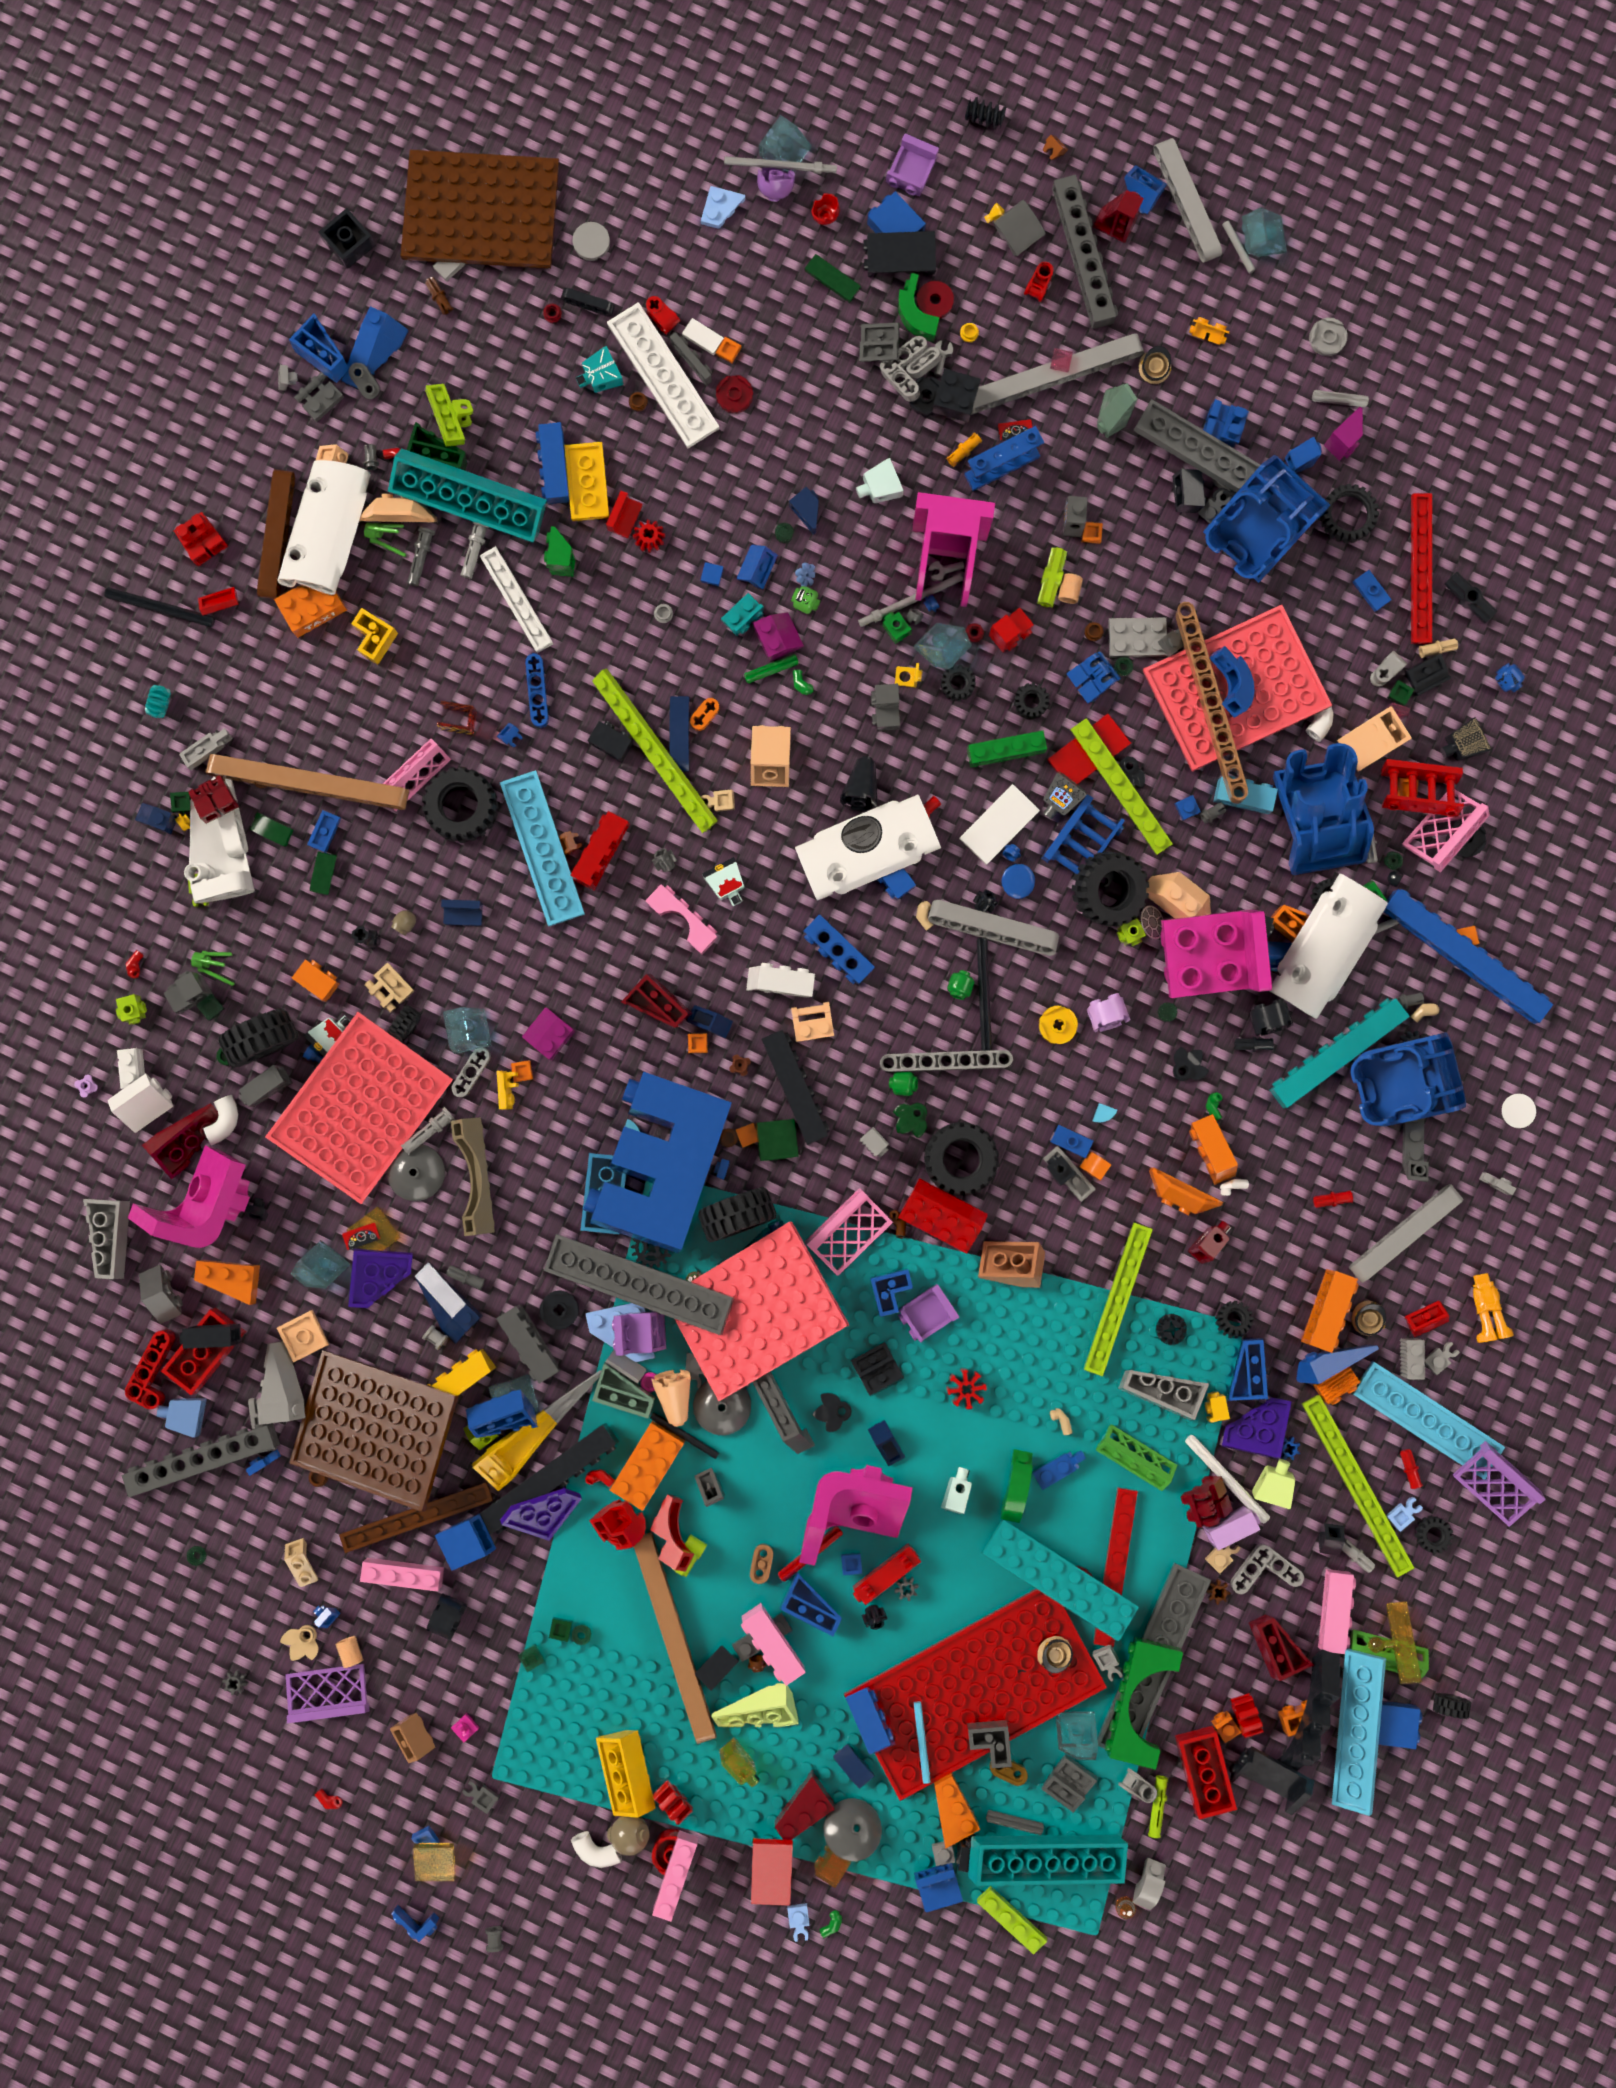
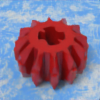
M649 519L645 525L640 521L641 528H634L636 532L633 535V539L636 540L635 545L641 546V551H644L646 548L649 553L652 552L651 548L658 551V545L664 544L662 540L665 538V533L662 532L663 527L658 526L657 521H654L652 525Z

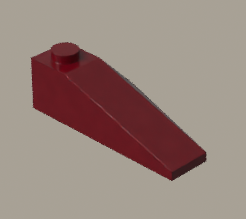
M210 1103L156 1133L141 1146L163 1171L173 1179L189 1165L192 1155L201 1148L200 1144L206 1137L203 1128L217 1121L218 1111Z

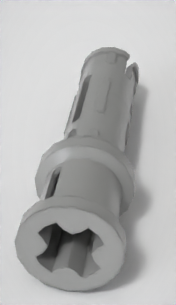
M474 521L472 534L468 537L470 541L469 548L460 576L467 579H472L481 545L485 544L484 537L486 530L489 528Z
M445 1107L442 1108L443 1111L436 1117L430 1118L429 1124L401 1145L408 1155L433 1134L442 1132L443 1127L455 1120Z

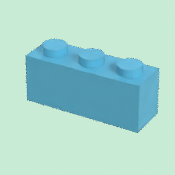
M1223 777L1218 780L1213 802H1221L1224 805L1265 814L1273 812L1278 790L1272 788L1273 785L1266 783L1258 785L1254 784L1252 780L1245 779L1248 795L1243 802L1235 804L1228 798ZM1234 790L1236 797H1243L1241 790Z

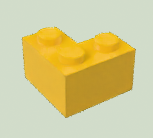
M361 608L351 623L357 631L366 636L357 650L362 656L378 665L398 633L392 626Z

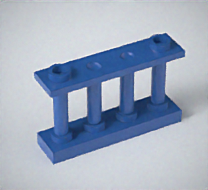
M1034 426L969 459L967 462L971 470L965 472L964 476L972 491L1040 458L1037 447L1044 444V440L1037 427Z
M1087 794L1041 859L1047 863L1050 859L1053 861L1057 860L1072 872L1078 874L1079 866L1060 854L1059 846L1067 844L1085 858L1094 857V854L1071 838L1069 832L1072 828L1080 830L1100 844L1101 848L1097 853H1102L1114 835H1120L1124 829L1122 824L1125 820L1121 819L1118 824L1093 808L1091 801L1094 798ZM1083 813L1086 815L1090 814L1113 830L1107 839L1082 823V820L1079 818Z

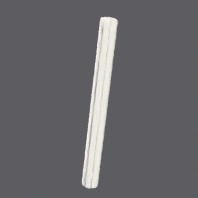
M1188 1436L1185 1443L1217 1476H1222L1224 1484L1249 1510L1257 1514L1261 1523H1266L1270 1519L1266 1511L1195 1436Z

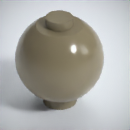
M621 1816L608 1829L607 1838L618 1853L625 1856H633L640 1853L646 1847L649 1840V1828L641 1817Z

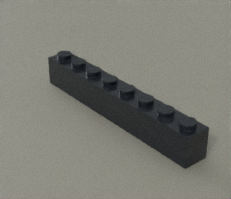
M602 1424L481 1512L480 1516L489 1534L491 1535L496 1532L498 1535L507 1529L506 1526L501 1524L500 1519L511 1505L551 1493L557 1487L562 1489L570 1483L568 1480L574 1475L577 1478L584 1473L585 1466L590 1464L592 1467L601 1460L599 1456L603 1453L608 1455L617 1449L615 1445L619 1440L608 1424Z

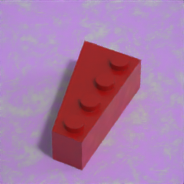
M610 811L606 815H602L599 821L600 826L597 831L592 833L587 848L583 850L581 858L570 875L574 881L595 891L630 826L629 821Z

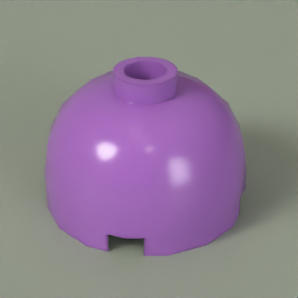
M763 167L762 171L758 170V188L770 201L777 202L787 197L793 190L795 173L792 170L786 172L782 169Z

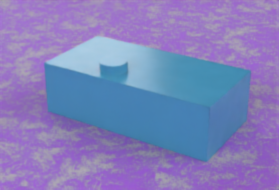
M589 1153L583 1208L591 1188L601 1191L604 1182L625 1188L626 1174L609 1168L613 1155ZM583 1210L581 1231L619 1234L591 1224L590 1221L593 1213Z

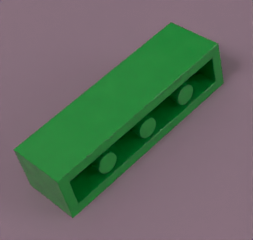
M1044 730L969 744L967 747L970 768L1044 754L1047 750Z

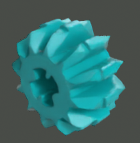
M153 685L151 687L145 705L146 714L155 718H163L165 716L171 698L170 689L160 685Z

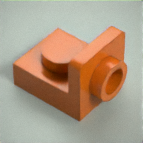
M1228 1711L1216 1714L1211 1721L1224 1743L1241 1733Z

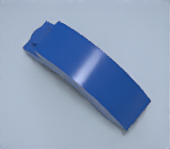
M1224 646L1214 652L1209 659L1223 673L1227 680L1228 695L1222 705L1235 718L1247 711L1252 704L1255 692L1254 681L1245 660L1241 656L1235 658Z

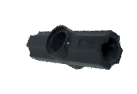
M1458 572L1444 584L1459 599L1461 606L1469 608L1484 624L1496 614L1497 610L1482 596L1481 590L1469 584ZM1467 595H1472L1474 601L1469 600Z
M357 926L352 931L351 937L354 938L355 946L375 949L380 945L377 930H369L363 926Z

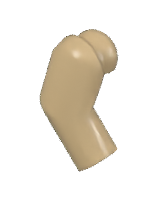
M928 901L921 902L918 905L916 918L926 931L933 926L928 921V912L931 909V904Z
M1422 1004L1410 1017L1418 1023L1424 1016H1436L1439 1013V1007L1436 1004Z
M1059 1408L1051 1410V1419L1053 1421L1059 1419L1063 1435L1072 1434L1070 1420L1066 1414Z

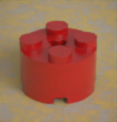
M678 1829L662 1831L654 1842L652 1862L663 1875H665L671 1857L670 1850H673L679 1833Z

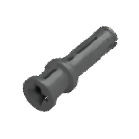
M425 527L418 528L419 536L414 544L416 550L407 581L409 585L419 587L427 552L431 551L430 543L432 536L435 535V531Z

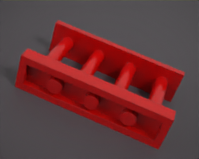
M1387 759L1381 769V776L1390 777V795L1387 794L1382 803V808L1458 817L1464 807V803L1455 802V784L1457 785L1462 777L1463 768ZM1398 778L1409 780V797L1398 796ZM1417 780L1428 782V799L1417 798ZM1436 782L1447 784V801L1436 800Z

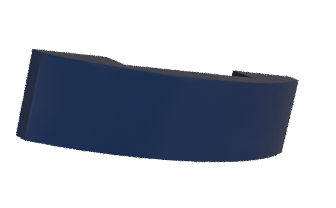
M670 696V756L682 772H689V696Z

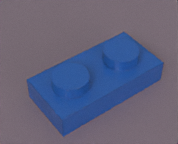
M322 810L307 845L326 853L341 818Z

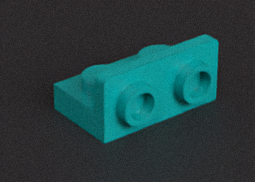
M747 593L721 618V621L736 636L740 633L744 634L754 620L758 621L763 616L764 606Z

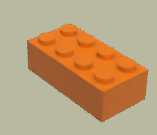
M1326 1269L1301 1342L1331 1353L1333 1349L1336 1350L1339 1344V1332L1345 1326V1315L1349 1313L1352 1302H1350L1352 1295L1358 1289L1357 1278Z
M652 1420L610 1491L643 1511L684 1445L685 1440Z

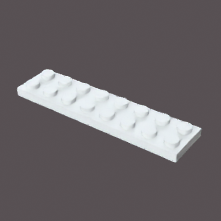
M639 302L607 321L610 330L687 448L692 447L720 429Z

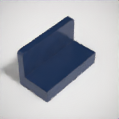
M442 900L441 907L444 909L443 923L445 925H482L483 903L481 901Z

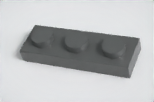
M675 332L670 336L671 345L701 381L708 386L712 382L711 369L699 361L700 357L695 350L691 351L686 339L683 336L679 337Z
M782 1612L772 1618L783 1636L792 1631ZM750 1633L732 1644L742 1662L761 1651V1649L757 1650L752 1643L753 1637Z

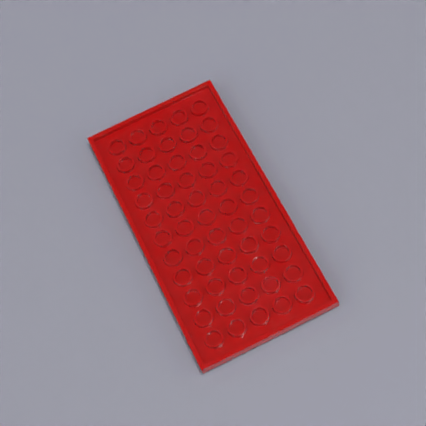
M1034 1589L844 1693V1696L847 1697L867 1687L875 1691L878 1698L876 1703L879 1709L883 1710L886 1717L885 1722L888 1728L891 1729L895 1745L877 1752L875 1755L901 1801L990 1752L989 1748L970 1750L967 1723L1007 1720L1009 1741L1104 1690L1107 1686L1065 1608L1039 1590ZM1053 1636H1060L1068 1640L1073 1652L1071 1665L1060 1673L1047 1671L1039 1663L1037 1655L1041 1643ZM917 1701L921 1702L931 1780V1783L927 1784L923 1783L913 1704V1702Z

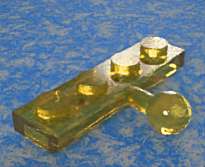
M1407 1602L1387 1603L1386 1609L1392 1639L1382 1640L1379 1637H1372L1368 1642V1647L1374 1653H1379L1384 1648H1394L1400 1684L1421 1683Z

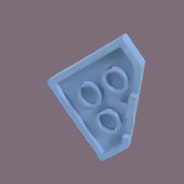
M629 1303L586 1313L589 1332L613 1347L615 1334L612 1329V1321L614 1316L625 1313L645 1312V1308ZM654 1352L625 1355L634 1362L655 1358Z

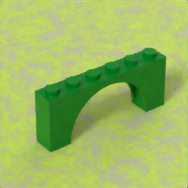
M1134 1637L1133 1642L1130 1641L1128 1653L1130 1656L1129 1660L1125 1661L1123 1673H1125L1124 1681L1121 1680L1119 1685V1692L1121 1694L1119 1700L1115 1702V1720L1112 1719L1110 1723L1111 1737L1106 1741L1105 1751H1107L1111 1759L1156 1770L1160 1749L1158 1745L1143 1739L1133 1729L1129 1718V1702L1136 1686L1149 1675L1161 1671L1179 1672L1183 1651L1178 1647Z

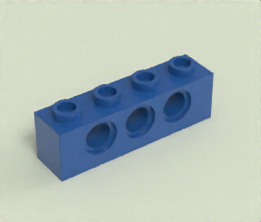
M820 914L803 931L806 941L811 945L815 943L819 947L818 952L826 958L828 956L832 959L833 962L831 964L838 971L842 969L847 974L845 977L853 985L855 982L859 985L875 969V966ZM826 933L830 939L828 942L822 943L818 939L819 935ZM834 947H841L843 954L835 956L832 952ZM851 959L855 960L857 967L849 969L846 966V962Z

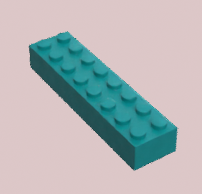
M402 448L394 457L388 492L534 542L539 534L547 500Z
M1001 1520L981 1553L1118 1642L1139 1608L1005 1520Z
M1119 1835L972 1836L968 1877L976 1886L1125 1883L1128 1843Z

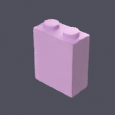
M1242 1506L1232 1511L1226 1518H1221L1219 1524L1212 1527L1203 1526V1529L1211 1545L1217 1550H1221L1259 1531L1258 1524H1260V1520L1255 1512L1253 1513L1252 1510Z

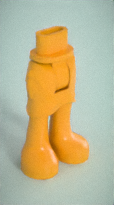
M1489 1274L1473 1276L1475 1285H1473L1475 1287L1473 1288V1298L1482 1324V1332L1476 1337L1477 1343L1514 1336L1512 1329L1506 1325L1501 1312L1500 1294L1493 1281H1490ZM1489 1311L1493 1313L1496 1331L1493 1329Z

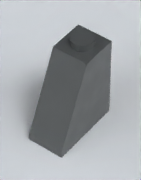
M273 1065L239 1089L241 1093L240 1099L245 1105L255 1107L293 1082L284 1067Z

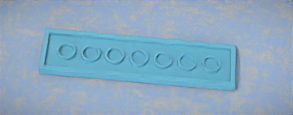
M535 770L500 782L548 926L550 927L585 915L574 880L570 876L571 871L537 771Z
M1373 1361L1360 1379L1357 1390L1351 1393L1462 1466L1481 1449L1480 1445L1485 1441L1500 1454L1505 1449L1503 1445ZM1482 1456L1476 1462V1467H1487V1460ZM1476 1471V1475L1486 1479L1487 1471Z
M1347 1649L1345 1650L1332 1805L1370 1816L1373 1812L1386 1658Z

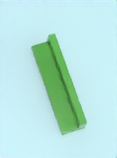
M1112 1424L1108 1427L1104 1438L1096 1448V1451L1161 1491L1171 1483L1177 1468V1464ZM1111 1433L1117 1435L1120 1441L1117 1442L1110 1438ZM1127 1444L1133 1445L1137 1452L1129 1450ZM1144 1454L1151 1456L1153 1462L1147 1461ZM1162 1464L1170 1468L1169 1474L1163 1471Z
M1354 1629L1351 1631V1646L1349 1649L1386 1658L1385 1670L1422 1679L1428 1672V1649ZM1357 1637L1362 1638L1367 1645H1358ZM1376 1642L1381 1643L1386 1650L1381 1651L1374 1644ZM1395 1647L1400 1648L1405 1655L1400 1656L1393 1649ZM1414 1652L1423 1654V1661L1416 1660L1412 1654Z

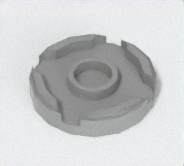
M583 223L573 234L572 242L574 249L579 257L585 260H598L597 258L605 256L610 248L608 231L599 223Z
M1323 318L1312 327L1309 333V342L1316 353L1322 356H1333L1344 348L1348 333L1341 321L1335 318Z

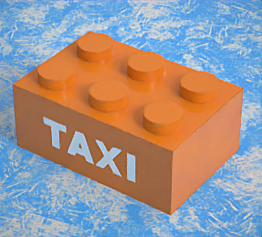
M299 585L274 599L291 631L297 638L347 611L337 591L334 595H328L304 585Z

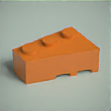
M1282 905L1271 918H1274V928L1293 943L1310 915Z
M1212 1114L1191 1123L1190 1136L1198 1145V1152L1204 1159L1214 1185L1235 1177L1238 1164L1214 1115Z
M198 1260L196 1261L194 1280L248 1305L256 1304L260 1265Z
M952 1773L934 1782L945 1849L980 1830L979 1823Z

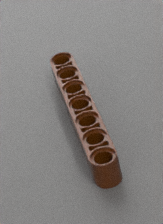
M273 470L257 585V595L261 598L276 599L280 596L281 584L278 582V576L287 547L295 487V473L293 471Z

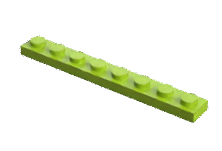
M1087 718L1071 728V732L1154 853L1157 855L1171 846L1173 843Z
M1133 1223L1084 1366L1086 1371L1100 1376L1104 1374L1153 1230L1137 1223Z

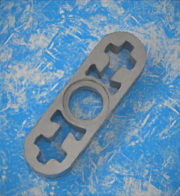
M479 1047L473 1051L452 1085V1092L455 1096L466 1097L470 1093L491 1059L489 1050ZM478 1052H485L484 1056L486 1057V1059H481L478 1063L482 1065L481 1068H479L475 1064H471L472 1061L477 1062V1060L479 1059V1057L477 1056ZM469 1067H474L477 1071L476 1076L473 1078H469L466 1075V1070ZM463 1076L466 1080L471 1081V1084L466 1083L464 1085L465 1092L458 1094V1088L456 1087L464 1083V1080H461Z

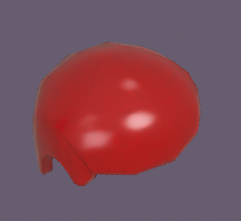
M824 193L820 200H815L811 210L813 219L820 225L835 222L840 214L838 198L833 194Z

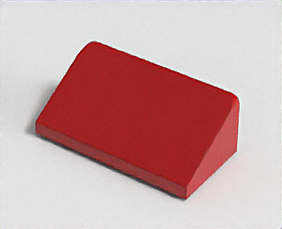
M1439 1300L1405 1316V1319L1413 1336L1417 1337L1449 1322V1314Z

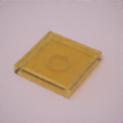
M379 1207L373 1209L347 1229L348 1232L371 1223L376 1224L380 1239L359 1246L360 1249L384 1251L401 1238Z
M414 1843L415 1881H455L454 1843Z

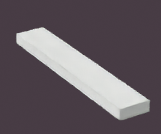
M495 546L481 554L480 557L536 653L553 645L552 640L497 547Z

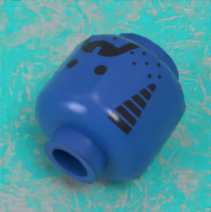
M1507 663L1496 671L1495 681L1504 692L1510 690L1515 692L1523 686L1521 682L1525 679V676L1516 664L1510 665Z

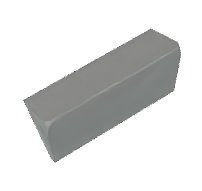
M614 1350L605 1361L635 1383H639L646 1372V1368L627 1356H616Z

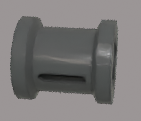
M492 1926L485 1929L488 1940L487 1952H499L504 1949L501 1941L503 1927Z

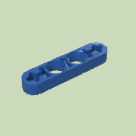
M532 653L527 656L525 661L530 716L535 727L543 728L549 722L544 663L540 655ZM534 658L539 662L536 664L538 672H534L532 664H529L533 662ZM540 677L541 684L533 686L531 684L532 678ZM537 695L543 697V702L540 705L533 703V698ZM533 709H540L542 717H545V719H542V723H538L535 718H538V711H533Z

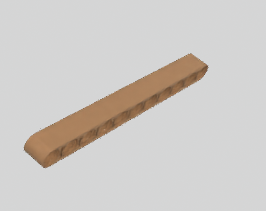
M1182 602L1175 614L1228 798L1232 803L1239 804L1247 797L1248 787L1225 709L1222 705V699L1195 608L1190 602ZM1185 609L1189 611L1190 615L1183 616L1180 611ZM1186 628H1193L1195 630V633H1187ZM1197 645L1200 651L1194 652L1191 646ZM1202 663L1206 669L1199 670L1196 664ZM1208 681L1211 687L1204 688L1201 682ZM1213 699L1216 705L1209 706L1207 700ZM1218 717L1221 719L1222 723L1215 724L1213 723L1212 718ZM1219 735L1225 736L1226 739H1227V742H1225V743L1220 742V741L1218 740L1217 736H1219ZM1223 754H1230L1232 756V760H1225L1223 758ZM1228 772H1235L1238 778L1231 779ZM1234 790H1241L1243 797H1236Z
M210 754L206 768V774L213 777L221 775L224 779L252 784L256 782V784L398 810L406 809L409 790L402 787Z
M649 1532L644 1534L642 1539L634 1546L696 1742L700 1744L717 1738L716 1730L700 1680L695 1675L697 1671L662 1562L658 1559L659 1553L654 1537Z

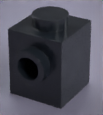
M1324 1523L1318 1536L1320 1553L1340 1555L1345 1544L1344 1526Z

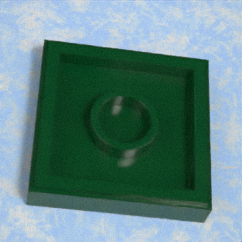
M794 1119L756 1123L760 1161L799 1157Z

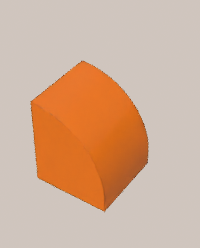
M1089 1152L1079 1167L1095 1179L1101 1181L1111 1164L1095 1153Z

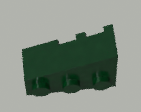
M415 422L407 451L464 471L466 470L468 462L465 451L457 446H446L444 440L437 437L435 433L427 431Z

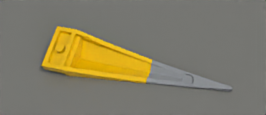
M602 1370L536 1414L538 1427L532 1428L531 1425L519 1427V1431H512L486 1449L487 1452L472 1463L473 1468L497 1491H500L514 1479L558 1422L596 1382Z

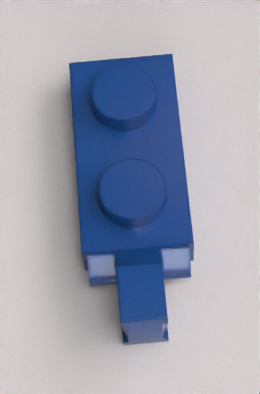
M1081 1450L1073 1455L1071 1451L1063 1453L1032 1473L1041 1489L1044 1490L1079 1468L1078 1463L1085 1460L1086 1457Z

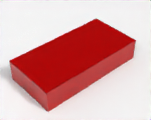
M234 587L198 598L199 610L202 616L239 604Z

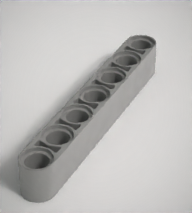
M1170 138L1154 145L1155 157L1200 260L1205 263L1221 256L1222 248L1175 140Z
M934 900L932 902L928 921L938 926L1047 956L1056 954L1059 934L1051 930L942 900Z
M1007 1050L905 1053L884 1055L879 1064L880 1068L885 1072L1006 1068L1011 1065L1013 1057ZM1000 1054L1007 1055V1064L1004 1065L999 1062ZM966 1055L970 1058L968 1066L960 1063L961 1056ZM981 1055L989 1057L987 1065L980 1063L979 1057ZM943 1056H948L951 1059L950 1066L946 1067L941 1064ZM906 1057L911 1058L913 1061V1065L910 1068H906L902 1064V1060ZM923 1057H929L932 1060L930 1067L922 1065ZM886 1058L892 1059L894 1062L893 1067L885 1068L883 1060Z
M1451 1184L1446 1185L1349 1266V1269L1361 1283L1367 1281L1463 1201V1198Z

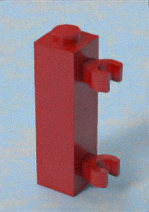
M907 1543L853 1586L855 1591L853 1592L854 1597L859 1603L862 1601L867 1605L921 1563L920 1557L911 1545Z

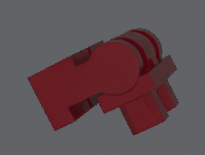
M221 775L216 776L214 780L210 779L198 785L199 788L197 789L193 788L188 791L200 819L205 824L221 817L219 810L225 815L240 807L234 799L224 777Z
M1205 1476L1202 1479L1203 1484L1201 1486H1195L1191 1491L1184 1492L1181 1495L1182 1504L1190 1505L1186 1515L1187 1519L1190 1522H1195L1197 1527L1215 1526L1219 1524L1221 1518H1226L1233 1511L1228 1494L1224 1495L1227 1491L1222 1476Z

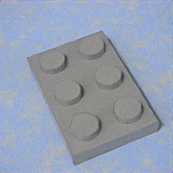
M1109 618V658L1167 656L1158 643L1160 639L1167 635L1166 618Z

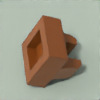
M1050 135L1046 139L1047 142L1043 148L1045 153L1053 149V154L1049 157L1051 160L1057 159L1068 151L1067 147L1055 135Z
M568 831L559 836L565 855H570L582 846L581 843L575 844L574 839L578 837L577 833Z

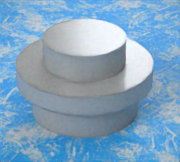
M667 604L658 605L654 610L655 619L660 623L669 622L673 617L672 608Z

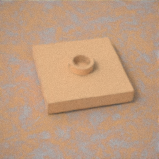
M313 1310L277 1327L293 1363L330 1345Z

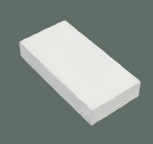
M693 318L682 333L683 337L713 356L724 339Z

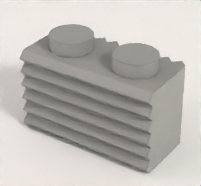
M874 1127L860 1138L859 1142H862V1145H865L867 1151L873 1153V1156L878 1155L880 1158L889 1150L887 1148L889 1143Z
M1401 1338L1399 1340L1401 1342L1400 1368L1402 1369L1400 1376L1405 1379H1425V1340Z

